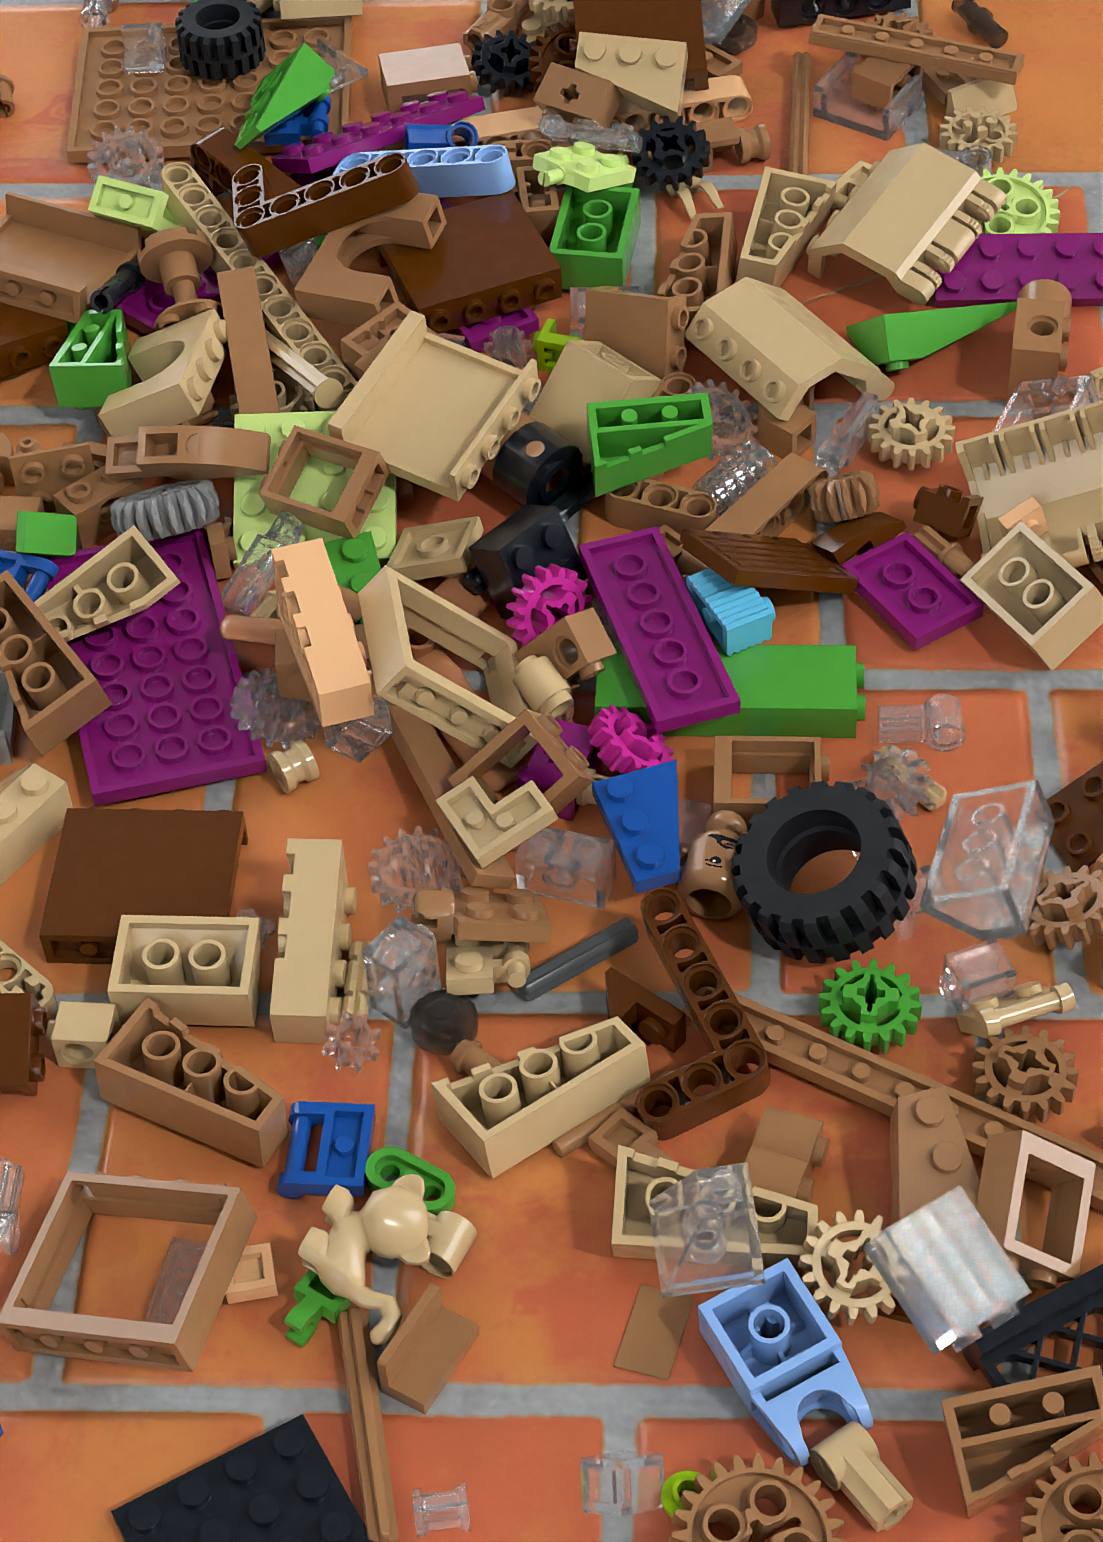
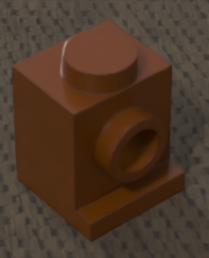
M940 484L939 488L934 489L922 486L914 499L913 508L916 509L913 521L956 538L970 536L984 497L968 495L961 498L963 491L945 484Z

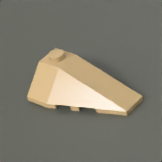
M133 525L34 603L67 642L149 608L181 582L135 525Z

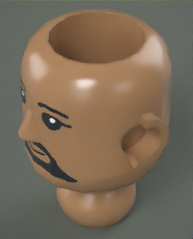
M730 810L716 811L709 816L705 823V832L696 835L688 842L686 848L682 847L679 851L680 882H676V891L688 911L698 917L709 920L730 918L743 909L733 887L735 876L731 872L734 855H739L735 849L741 833L747 834V827L744 819L736 812Z

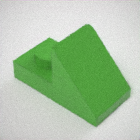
M17 511V553L37 557L75 555L77 538L76 516Z

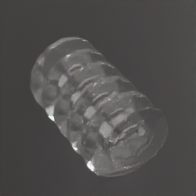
M745 441L739 443L723 460H720L703 477L699 478L693 485L692 490L707 493L716 500L717 518H719L777 465V461L765 447L755 442Z

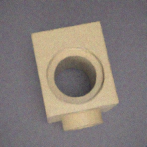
M60 1001L56 1020L51 1019L49 1021L46 1034L47 1046L54 1049L59 1067L95 1069L94 1060L122 1028L116 1004Z

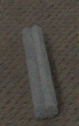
M629 918L619 920L531 969L530 974L526 978V983L522 987L517 988L518 992L525 1001H532L636 943L639 939L637 927Z

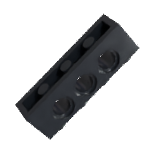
M771 0V10L779 27H795L799 24L815 22L819 14L839 18L862 17L866 14L895 12L900 9L911 8V0Z

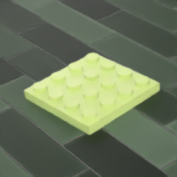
M336 411L234 414V428L268 433L271 436L270 472L278 458V451L282 441L288 438L294 425L330 436L327 423ZM310 456L289 498L333 512L353 469ZM389 473L359 533L371 531L379 564L388 563L397 544L396 475ZM265 475L234 477L233 539L237 554V560L233 561L235 570L273 568L271 553L273 548L322 538L324 543L345 538L270 513L259 496L261 482Z

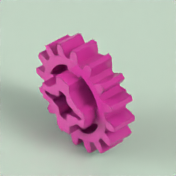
M550 564L548 569L539 565L536 566L535 577L527 574L521 576L524 583L523 588L513 587L511 590L517 596L516 602L506 605L507 609L514 611V616L506 621L507 626L516 629L511 636L512 639L522 643V647H524L563 617L585 610V605L589 604L593 598L591 595L583 593L588 584L586 581L577 578V572Z
M609 705L607 709L602 708L590 722L591 726L587 729V732L593 736L589 741L590 744L600 749L597 756L602 759L603 763L612 772L617 770L625 774L674 760L671 758L674 754L673 749L663 744L666 740L665 736L662 733H656L652 723L647 724L642 721L640 714L629 713L626 707L622 706L619 710L613 705Z

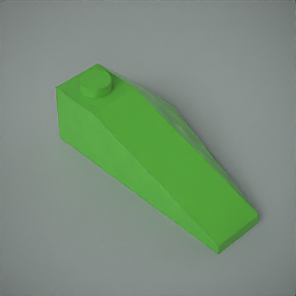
M306 43L300 45L262 79L249 104L253 107L246 112L245 118L247 120L241 126L235 146L241 150L304 110L313 101H316L318 104L322 102L332 90L329 83L336 71Z

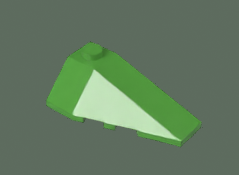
M1017 302L884 314L846 326L847 335L860 353L875 366L886 365V372L909 369L910 361L924 358L1015 311Z

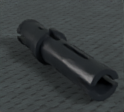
M137 255L132 261L122 263L117 268L116 274L92 293L90 303L96 312L100 313L102 309L103 314L110 312L130 292L139 290L145 284L146 278L141 274Z

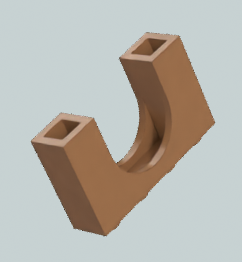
M418 193L412 200L328 232L318 251L313 254L306 271L295 285V297L308 318L360 327L397 300L399 301L391 276L349 269V266L362 252L381 244H400L432 250L447 224L438 195Z

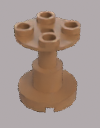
M187 227L163 229L145 239V248L142 251L138 248L136 252L141 274L150 281L163 283L165 293L174 297L175 305L168 307L158 315L154 323L155 332L212 308L216 310L221 319H224L220 302L211 299H198L196 291L201 286L199 275L209 268L213 260L209 237L201 230L195 229L196 234L188 233Z

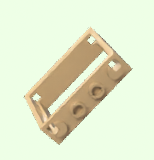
M386 565L358 593L375 689L378 696L479 751L525 709L532 710L512 683L516 675L514 669L519 664L514 655L518 651L514 639ZM407 626L483 669L491 703L413 660ZM485 652L492 655L488 661L481 657ZM400 681H403L397 688L393 687L396 683L398 684ZM530 733L499 762L512 768L538 741Z

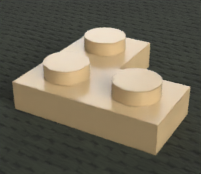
M471 776L435 800L446 819L482 869L559 819L553 807L532 780L493 804L476 779Z

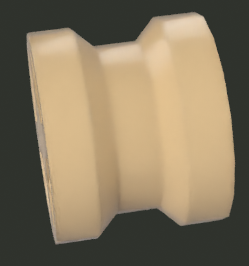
M302 739L291 743L290 749L284 752L276 750L268 754L271 771L285 793L295 790L297 784L304 780L312 782L319 779V769L315 758Z

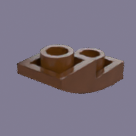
M873 512L863 517L846 520L832 527L814 539L811 545L835 563L841 565L844 561L853 558L862 546L871 550L895 538L907 527L902 520L883 512Z

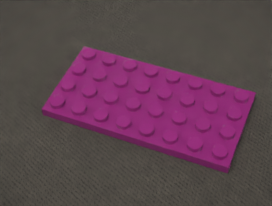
M196 528L190 532L168 536L163 539L159 538L148 541L179 579L180 584L149 608L66 642L96 678L112 703L110 707L78 729L94 806L267 772L265 756L233 640L224 639L220 634V624L226 614L202 528ZM107 545L76 550L74 556L42 557L52 561L59 567L55 579L48 582L47 590L52 589Z

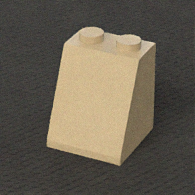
M568 340L529 416L538 422L544 423L576 445L583 454V466H587L591 462L587 438L586 403L649 398L653 396L662 380L599 341Z

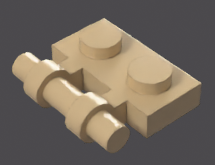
M453 934L451 940L446 942L447 996L494 993V983L508 982L514 988L522 987L526 983V978L531 970L530 959L527 955L530 942L457 940Z

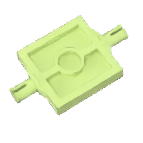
M575 142L573 146L565 148L551 147L550 151L534 154L532 165L533 169L540 171L538 182L541 186L566 184L587 193L632 183L636 173V168L628 165L627 155H623V153L618 155L603 154L596 151L595 146L587 142Z

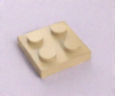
M474 516L404 528L386 566L416 583L426 578L438 576L452 578L466 572L472 559L468 548L481 538L484 531L480 517Z

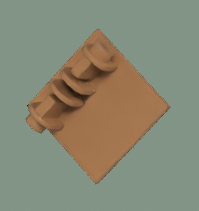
M23 437L16 447L17 455L8 456L17 495L41 497L45 513L56 512L53 494L95 471L89 442L41 450L40 444L34 438Z

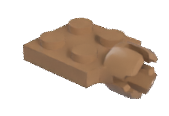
M423 886L416 888L412 900H415V911L417 912V914L411 916V930L414 940L444 943L450 941L454 934L457 940L550 943V920L540 895H534V892L530 890L514 888L509 889L507 894L489 893L488 890L481 887H465L461 892H453L445 887Z

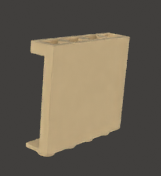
M411 310L327 423L329 434L331 437L380 452L391 474L459 501L467 488L472 489L475 486L480 470L486 461L496 456L502 438L508 430L511 431L516 427L521 411L528 401L532 402L537 397L541 387V380L538 379L537 360L531 358L525 368L520 370L427 332L425 315Z

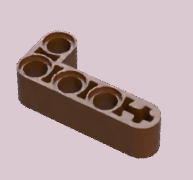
M224 127L211 132L193 143L190 147L191 167L215 197L226 190L233 195L232 178L234 174L242 167L250 164L262 166L277 196L301 188L299 184L247 145L241 150L236 147L237 136Z

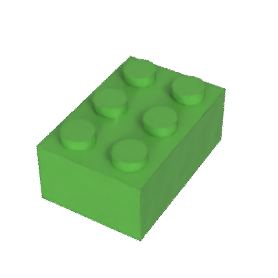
M566 185L549 247L561 267L562 289L586 291L587 289L601 286L618 287V291L624 292L641 224L639 188L611 187L587 193L576 187Z

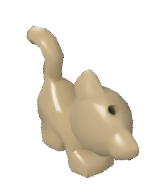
M404 1175L397 1179L392 1186L373 1191L359 1212L355 1211L354 1199L350 1191L336 1184L322 1206V1211L326 1214L325 1221L332 1225L331 1229L327 1233L325 1230L314 1226L311 1227L298 1251V1254L303 1258L302 1265L316 1273L332 1294L347 1298L361 1308L378 1310L382 1318L370 1331L371 1342L375 1345H384L396 1334L403 1315L395 1296L374 1291L365 1286L366 1254L372 1250L380 1257L388 1259L398 1258L408 1265L419 1266L429 1263L432 1253L426 1238L429 1222L427 1206L423 1201L425 1192L424 1179L420 1175Z

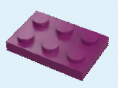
M908 531L841 564V567L859 579L855 591L915 650L983 616L984 604Z

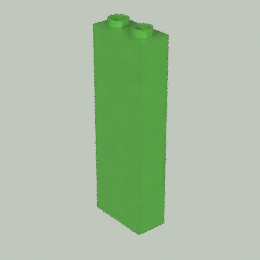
M612 643L617 653L603 662L605 670L596 677L595 716L602 708L607 709L609 705L615 706L617 710L623 706L626 707L629 713L640 714L642 721L645 723H652L617 643ZM714 644L741 700L740 713L661 732L663 736L856 738L857 721H865V695H857V689H864V663H856V646L755 645L754 647L749 646L747 650L742 649L739 653L734 652L729 656L719 644Z

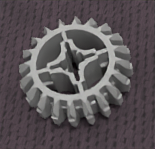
M209 480L179 481L162 486H154L153 488L141 490L140 492L115 500L110 507L112 515L110 519L117 537L135 525L147 541L190 532L193 529L211 524L220 516V501L213 482Z

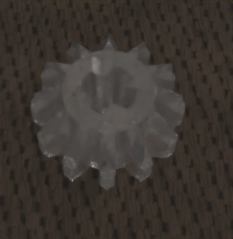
M889 745L886 755L879 750L873 751L875 762L872 765L860 764L861 769L867 773V777L855 781L857 787H864L874 792L877 799L884 800L891 808L898 822L902 821L905 812L912 817L918 816L916 804L919 801L925 804L930 803V798L923 792L935 786L934 780L926 775L931 769L929 763L924 759H919L918 753L911 748H905L902 751L896 745Z

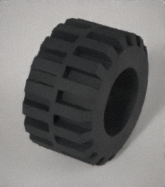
M198 0L186 5L185 9H181L178 13L179 17L175 19L180 59L183 67L194 76L200 75L203 79L213 78L215 80L237 78L239 75L250 73L251 69H256L265 58L266 48L261 12L259 8H256V4L251 1Z

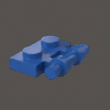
M329 94L319 104L313 101L304 110L264 134L265 146L299 143L302 136H310L312 139L317 134L327 132L329 127L327 114L331 109Z

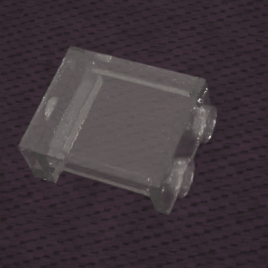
M846 52L814 86L813 116L888 141L897 130H901L910 115L921 108L925 96L922 90V76L915 74L883 110L882 108L878 110L876 106L872 107L870 103L866 105L864 101L859 102L858 99L854 100L852 98L850 76L855 65L860 63V54Z

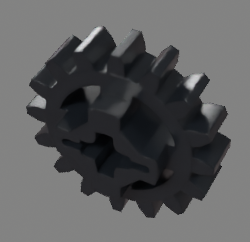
M496 30L494 38L485 34L483 42H476L471 59L473 71H475L476 76H480L479 85H491V93L500 89L504 97L509 95V91H514L518 97L522 96L523 89L530 93L534 92L535 83L529 81L530 71H528L529 57H531V46H535L536 41L528 43L526 41L527 34L525 33L520 38L515 37L514 30H510L508 35H503L500 30Z
M667 115L663 118V124L658 125L656 121L651 120V130L649 131L640 128V139L633 140L632 161L633 166H636L637 176H645L646 185L651 186L655 182H659V190L664 191L667 184H672L674 191H678L679 183L684 182L687 186L691 187L693 186V176L702 179L704 176L703 167H709L710 142L706 141L704 129L697 131L694 120L685 125L683 124V116H678L675 122H670ZM690 145H692L695 150L694 156L691 154L689 148ZM649 151L652 153V161L647 157Z

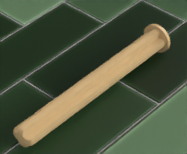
M266 330L271 363L309 392L318 406L324 409L335 407L343 397L342 384L335 378L326 377Z

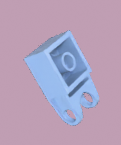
M788 1258L698 1305L700 1333L751 1416L795 1467H803L810 1463L808 1459L810 1454L803 1440L799 1425L808 1413L819 1409H827L841 1415L847 1423L850 1421L858 1422L866 1431L873 1428V1419L868 1403L844 1353L842 1341Z

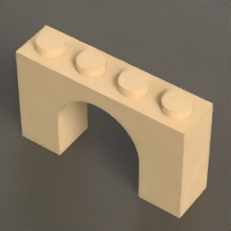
M212 308L138 338L127 358L142 382L108 395L98 414L110 435L138 434L139 427L177 425L199 416L229 350L226 321L221 319L216 310Z

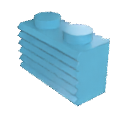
M710 568L686 577V587L704 625L727 655L731 656L734 652L739 653L742 649L747 650L749 646L754 647L757 643L762 644L764 640L769 641L772 638V625L776 619L775 609L768 597H760L755 587L734 586Z

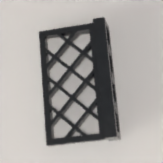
M1103 1264L972 1334L962 1353L972 1370L980 1369L990 1386L995 1388L1011 1384L1005 1381L996 1367L1009 1359L1031 1365L1028 1380L1036 1379L1038 1367L1057 1373L1082 1369V1367L1077 1366L1081 1344L1103 1350V1338L1083 1333L1087 1316L1093 1313L1103 1315ZM1077 1322L1076 1330L1067 1328ZM1051 1336L1073 1341L1070 1363L1067 1364L1041 1356L1043 1341ZM1035 1345L1033 1354L1025 1352V1350Z

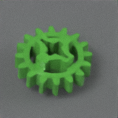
M871 959L868 968H862L857 960L852 961L850 972L837 967L834 980H824L823 993L819 994L818 1003L821 1027H830V1035L837 1038L843 1037L846 1042L853 1045H862V1049L870 1052L871 1046H878L883 1054H887L890 1042L893 1041L896 1045L903 1047L906 1043V1034H916L922 1010V1002H919L920 989L919 987H910V975L908 973L898 977L895 976V965L892 963L882 970L878 969L876 959ZM868 1002L873 1003L871 1012L867 1011Z

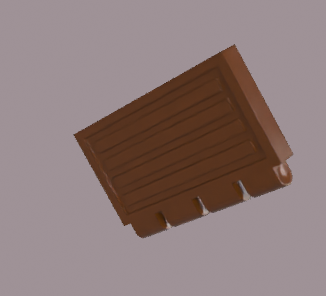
M684 529L680 535V540L683 544L682 548L734 586L854 594L859 582L857 577L810 544L802 543L796 538L752 534L741 535L740 533L711 532L697 529Z

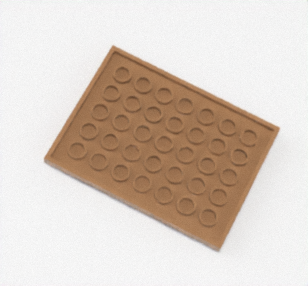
M352 16L262 19L266 48L264 60L260 62L256 69H251L248 74L222 80H215L213 78L203 79L200 75H192L189 70L183 67L180 59L175 23L82 28L66 150L68 162L89 164L100 161L125 162L138 159L191 158V145L220 127L228 129L238 137L241 126L247 120L245 118L246 112L253 107L249 104L262 79L303 43H306L336 71L329 83L332 90L329 93L331 109L327 114L329 118L327 132H333V135L343 132L341 126L350 123ZM263 135L248 146L260 155L283 152L282 148L287 145L265 146ZM310 136L301 137V142L304 145L313 142Z

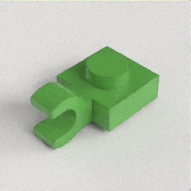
M309 1269L293 1288L294 1299L299 1304L288 1313L284 1320V1324L291 1327L285 1334V1337L298 1346L304 1347L314 1335L322 1317L336 1323L339 1313L346 1311L353 1302L347 1298L332 1294L321 1282L319 1276Z

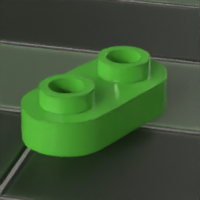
M398 1147L378 1149L367 1159L365 1174L367 1185L371 1192L392 1186L397 1179L404 1175H420L424 1179L425 1192L423 1201L431 1196L439 1198L435 1201H424L427 1206V1212L438 1215L441 1211L453 1210L456 1203L455 1184L452 1177L444 1170ZM390 1175L398 1177L393 1181L384 1180V1178Z

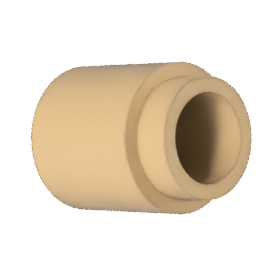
M531 655L515 667L516 675L512 683L533 711L541 714L547 712L556 719L573 705L574 699L570 695L571 688L547 656L537 658L536 655Z

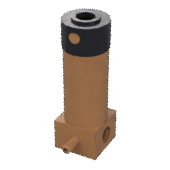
M403 320L395 328L388 330L386 336L354 364L359 380ZM427 327V332L441 337L440 335H438L433 330ZM521 411L518 424L513 430L507 431L501 440L496 456L486 461L480 470V475L492 482L499 491L521 507L526 504L548 506L578 481L583 467V454L576 445L553 429Z

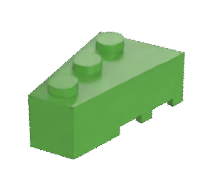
M112 309L106 314H103V310L100 313L95 310H86L48 366L59 407H74L77 410L103 407L108 395L132 386L131 363L127 358L131 351L122 309Z
M708 392L586 403L587 438L595 497L709 456L712 453L713 422Z

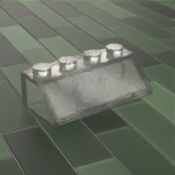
M1038 779L953 795L920 902V907L924 913L981 941L998 938L1011 939L1018 935L1027 934L1055 825Z

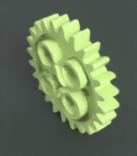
M999 167L997 173L991 175L987 168L983 169L981 179L1001 189L1005 193L1007 200L990 222L983 223L979 219H975L981 224V234L1058 232L1060 220L1058 199H1052V189L1043 190V180L1031 183V174L1028 173L1022 178L1017 177V169L1011 171L1009 175H1004L1002 167Z

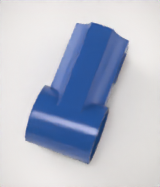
M457 121L452 125L406 124L404 150L457 147L452 142V136H461L467 142V146H476L479 136L474 125L466 121Z

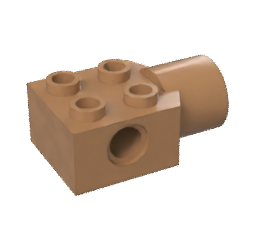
M1050 279L1034 280L1026 284L1018 294L1006 409L1053 413L1055 397L1063 398L1065 374H1060L1058 371L1065 372L1067 367L1069 344L1064 342H1069L1072 297L1069 290L1057 281Z

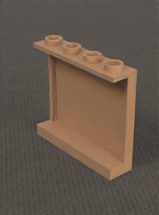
M7 192L5 194L6 215L0 220V302L77 324L86 310H94L90 303L92 293L114 276L117 268L122 263L132 261L137 255L138 248L141 250V227Z

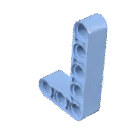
M502 145L359 152L343 158L333 173L335 175L393 152H401L405 155L420 186L419 193L438 195L439 198L497 195L511 190L516 183L508 151Z

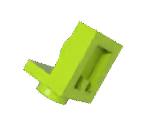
M548 318L542 330L536 331L532 344V351L537 354L538 370L552 372L567 341H584V339L557 334L556 319Z

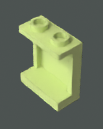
M98 175L88 207V211L141 227V237L145 238L163 229L181 227L166 208L169 197L166 193Z

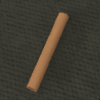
M670 1069L666 1071L665 1073L661 1074L660 1076L656 1077L650 1082L673 1072V1070ZM644 1086L553 1140L552 1147L556 1154L563 1158L589 1142L588 1137L620 1107L632 1115L638 1112L636 1098Z

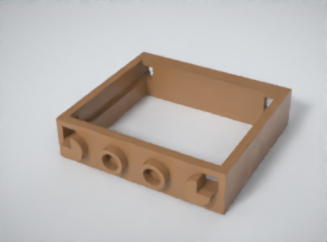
M67 1171L0 1312V1329L16 1351L193 1372L258 1216L240 1187L227 1186L226 1183L208 1185L193 1183L185 1179L165 1181L149 1179L142 1175L122 1177L107 1175L98 1171L95 1174ZM93 1213L215 1225L173 1325L49 1311L50 1305Z

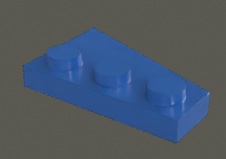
M677 759L592 782V795L636 893L680 882Z

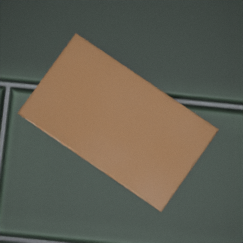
M641 1284L614 1367L668 1380L694 1297Z

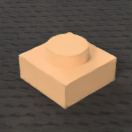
M1032 496L998 519L1003 537L1020 521L1039 537L1049 531L1042 506Z
M270 1242L245 1246L226 1292L228 1304L278 1296Z

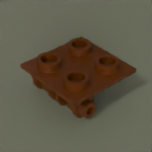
M1103 761L1029 811L1067 866H1070L1072 872H1078L1083 865L1090 867L1103 853Z

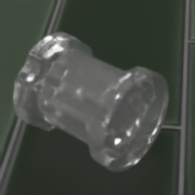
M84 0V10L80 15L81 26L83 28L109 27V14L112 12L113 0Z
M466 1482L458 1483L456 1489L423 1493L421 1488L412 1489L417 1538L426 1537L428 1531L460 1527L462 1532H471Z

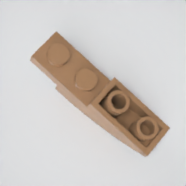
M171 425L139 427L138 434L107 437L105 475L110 480L187 474L192 480L265 475L269 473L271 436L263 432L213 426Z

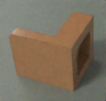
M732 117L696 123L697 131L704 129L706 141L710 142L709 167H703V173L713 172V153L729 151L733 148L734 144L740 143V134ZM690 145L691 154L694 156L695 150Z

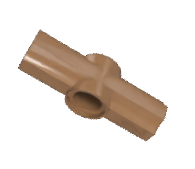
M487 0V11L463 34L464 45L473 53L476 42H483L485 34L494 38L496 30H500L503 35H508L510 30H514L516 36L518 33V22L530 11L529 1Z

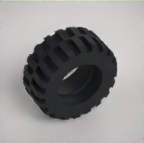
M827 781L811 782L810 788L801 789L800 786L787 790V796L779 800L774 797L764 805L766 810L761 815L755 813L747 823L748 833H741L735 846L739 855H734L731 872L735 876L733 880L735 893L765 942L774 950H782L786 957L802 960L805 955L809 963L823 964L826 963V958L833 957L835 962L851 959L850 954L858 950L864 954L875 948L872 943L880 937L886 940L896 930L893 925L896 920L903 921L910 909L906 899L912 900L916 894L917 882L914 877L918 872L912 848L891 808L884 800L877 799L874 792L864 787H858L855 790L852 783L835 781L834 786H829ZM833 850H852L860 853L857 864L852 872L835 887L816 894L789 892L796 874L814 857Z

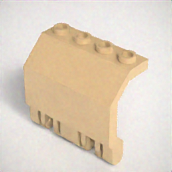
M926 143L890 150L881 162L877 160L873 163L865 182L861 186L856 185L852 189L844 208L841 211H834L822 235L819 236L817 234L812 238L806 250V254L809 256L807 272L820 279L824 273L825 257L831 255L837 258L839 253H843L885 276L899 295L918 305H925L934 294L935 289L937 290L942 283V278L934 269L943 272V274H948V272L952 271L982 232L981 224L975 219H979L983 223L990 222L1006 202V195L998 187L981 179L976 170Z
M744 277L703 302L685 332L684 337L781 420L788 421L809 387L834 372H838L853 386H856L866 397L878 401L886 400L895 388L894 382L880 372L878 367L787 291L749 277Z
M1103 400L955 442L957 455L966 476L971 495L984 497L977 515L983 550L981 559L1004 538L998 519L1032 496L1042 506L1049 530L1041 535L1040 538L1074 568L1090 564L1087 544L1090 545L1094 562L1103 560V544L1101 541L1103 540Z

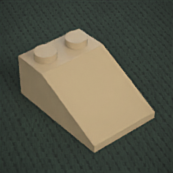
M1022 521L960 579L1052 671L1103 624L1102 594L1088 579Z

